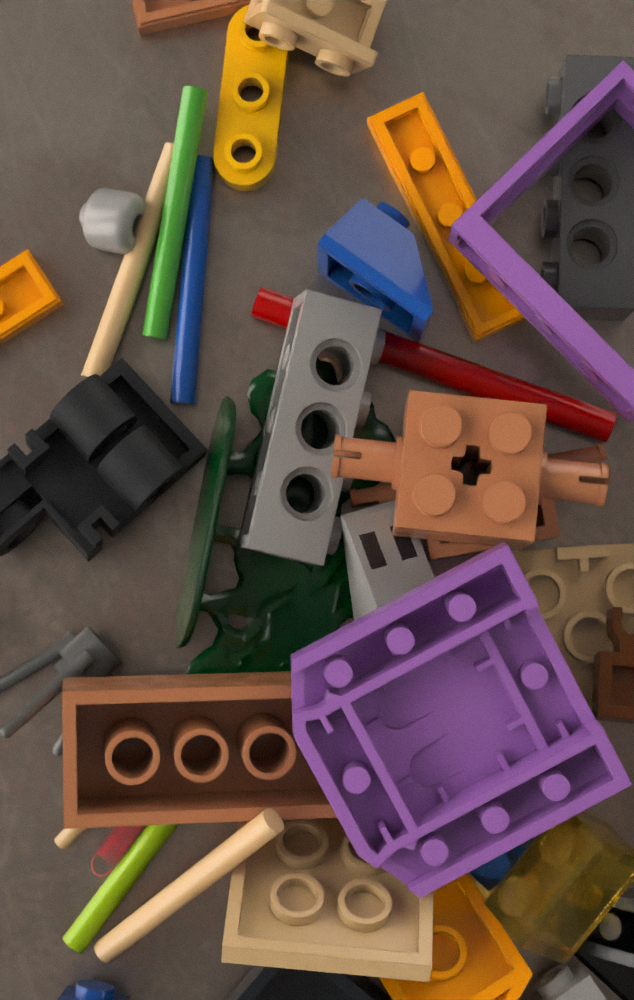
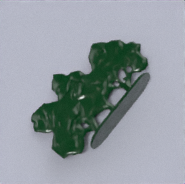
M317 357L316 371L319 377L330 385H336L338 381L332 364L321 361ZM267 369L251 380L247 397L251 413L259 420L262 430L244 450L235 452L232 449L236 422L235 402L230 397L225 396L217 413L209 444L179 596L175 623L176 649H180L190 642L199 611L209 613L218 632L213 644L189 663L185 674L291 671V654L338 630L339 626L348 618H354L342 533L336 552L333 555L326 554L324 566L238 548L236 546L240 529L217 524L226 476L233 474L248 475L252 480L277 371ZM371 402L367 420L362 429L355 428L353 438L396 442L389 427L376 418L374 405ZM309 413L302 421L301 434L309 446L320 449L327 440L328 428L321 417ZM301 476L294 477L287 486V501L295 511L300 513L306 511L311 506L314 498V491L309 481ZM353 479L350 489L355 488L357 490L374 487L380 481ZM349 490L347 492L341 491L335 515L337 517L341 515L342 503L350 499ZM213 541L229 544L235 553L233 560L239 576L236 588L213 595L203 593ZM228 613L245 617L247 626L242 630L233 628L229 625Z

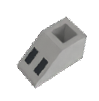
M395 500L340 515L354 621L434 578L420 539L392 536Z

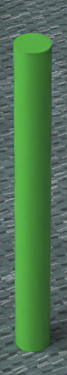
M183 86L142 334V336L163 340H167L208 94L207 90L199 87Z

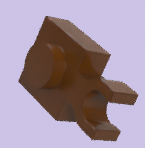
M612 607L607 611L606 631L608 638L614 645L613 652L599 651L594 655L592 713L595 719L599 721L634 724V634L628 633L622 627V607Z

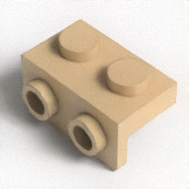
M251 0L243 23L260 30L258 36L265 43L288 51H292L297 47L316 56L315 64L321 69L338 76L348 77L351 73L355 74L374 66L378 52L370 47L387 0Z

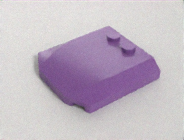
M504 541L291 654L292 731L294 739L358 856L377 869L379 867L383 868L405 883L408 890L419 898L632 785L606 732L595 719L538 609L540 605L509 545Z

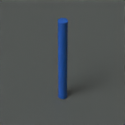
M197 155L182 249L170 397L171 404L181 406H194L196 399L214 174L213 158L204 155Z

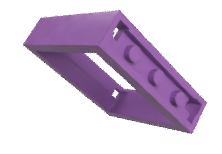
M623 60L451 225L448 241L631 423L634 421V369L491 227L501 215L612 109L634 129V70Z

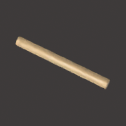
M165 143L145 197L146 209L144 215L138 218L133 230V235L136 238L134 248L130 253L124 255L81 374L84 378L94 374L101 376L112 365L159 235L173 143Z
M272 808L263 810L97 940L94 945L97 957L105 963L113 962L282 832L284 822L278 812Z

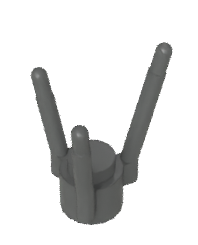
M89 626L77 636L70 630L55 645L0 677V693L63 657L54 665L60 674L0 729L1 736L3 738H10L62 692L63 678L114 676L111 672L122 661ZM62 734L52 749L53 754L56 756L63 755Z

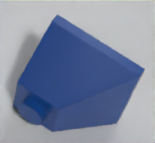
M362 197L317 243L318 273L361 304L382 309V319L413 341L419 343L426 334L434 310L415 234L407 229L410 225L408 219L394 207L385 202H379L375 207Z

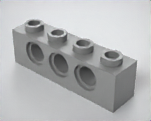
M306 289L294 298L236 547L324 566L326 554L333 555L336 552L342 533L341 519L335 516L341 491L347 492L350 489L353 478H331L335 434L353 438L355 428L362 429L367 420L371 405V392L365 391L364 387L369 366L375 367L378 364L386 337L385 329L378 328L382 309ZM321 351L332 353L341 363L342 376L336 385L324 382L316 371V360ZM309 413L321 417L328 428L327 440L320 449L309 446L301 434L302 421ZM296 476H301L308 480L314 491L311 506L302 513L295 511L289 505L286 497L287 486Z

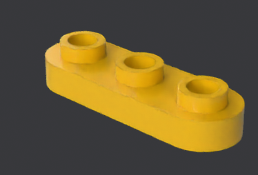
M249 5L239 9L233 15L228 25L213 148V160L219 178L228 187L242 192L261 188L271 179L275 171L289 56L288 50L276 48L262 40L254 41L247 36L248 31L253 28L243 23ZM247 86H257L263 92L262 96L254 102L243 100L240 97V93ZM249 146L255 150L256 154L250 162L239 163L232 157L234 151L238 147Z

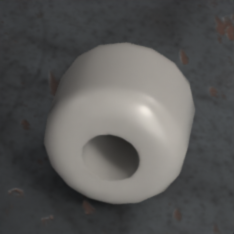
M100 188L96 190L80 211L79 220L87 243L98 250L121 255L130 253L136 242V238L133 235L134 227L138 218L143 217L146 209L145 200L134 192L114 188Z

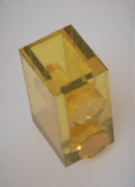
M582 811L539 834L484 904L520 947L566 964L634 881V850L608 823Z

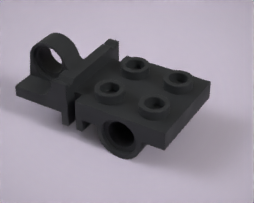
M121 358L101 376L94 374L77 384L54 407L50 414V419L34 431L32 428L25 434L26 445L32 451L26 456L14 443L7 449L8 454L0 460V556L9 553L22 543L40 525L44 517L47 516L83 557L90 561L102 550L103 538L95 531L96 528L101 526L113 538L206 456L208 449L129 364Z

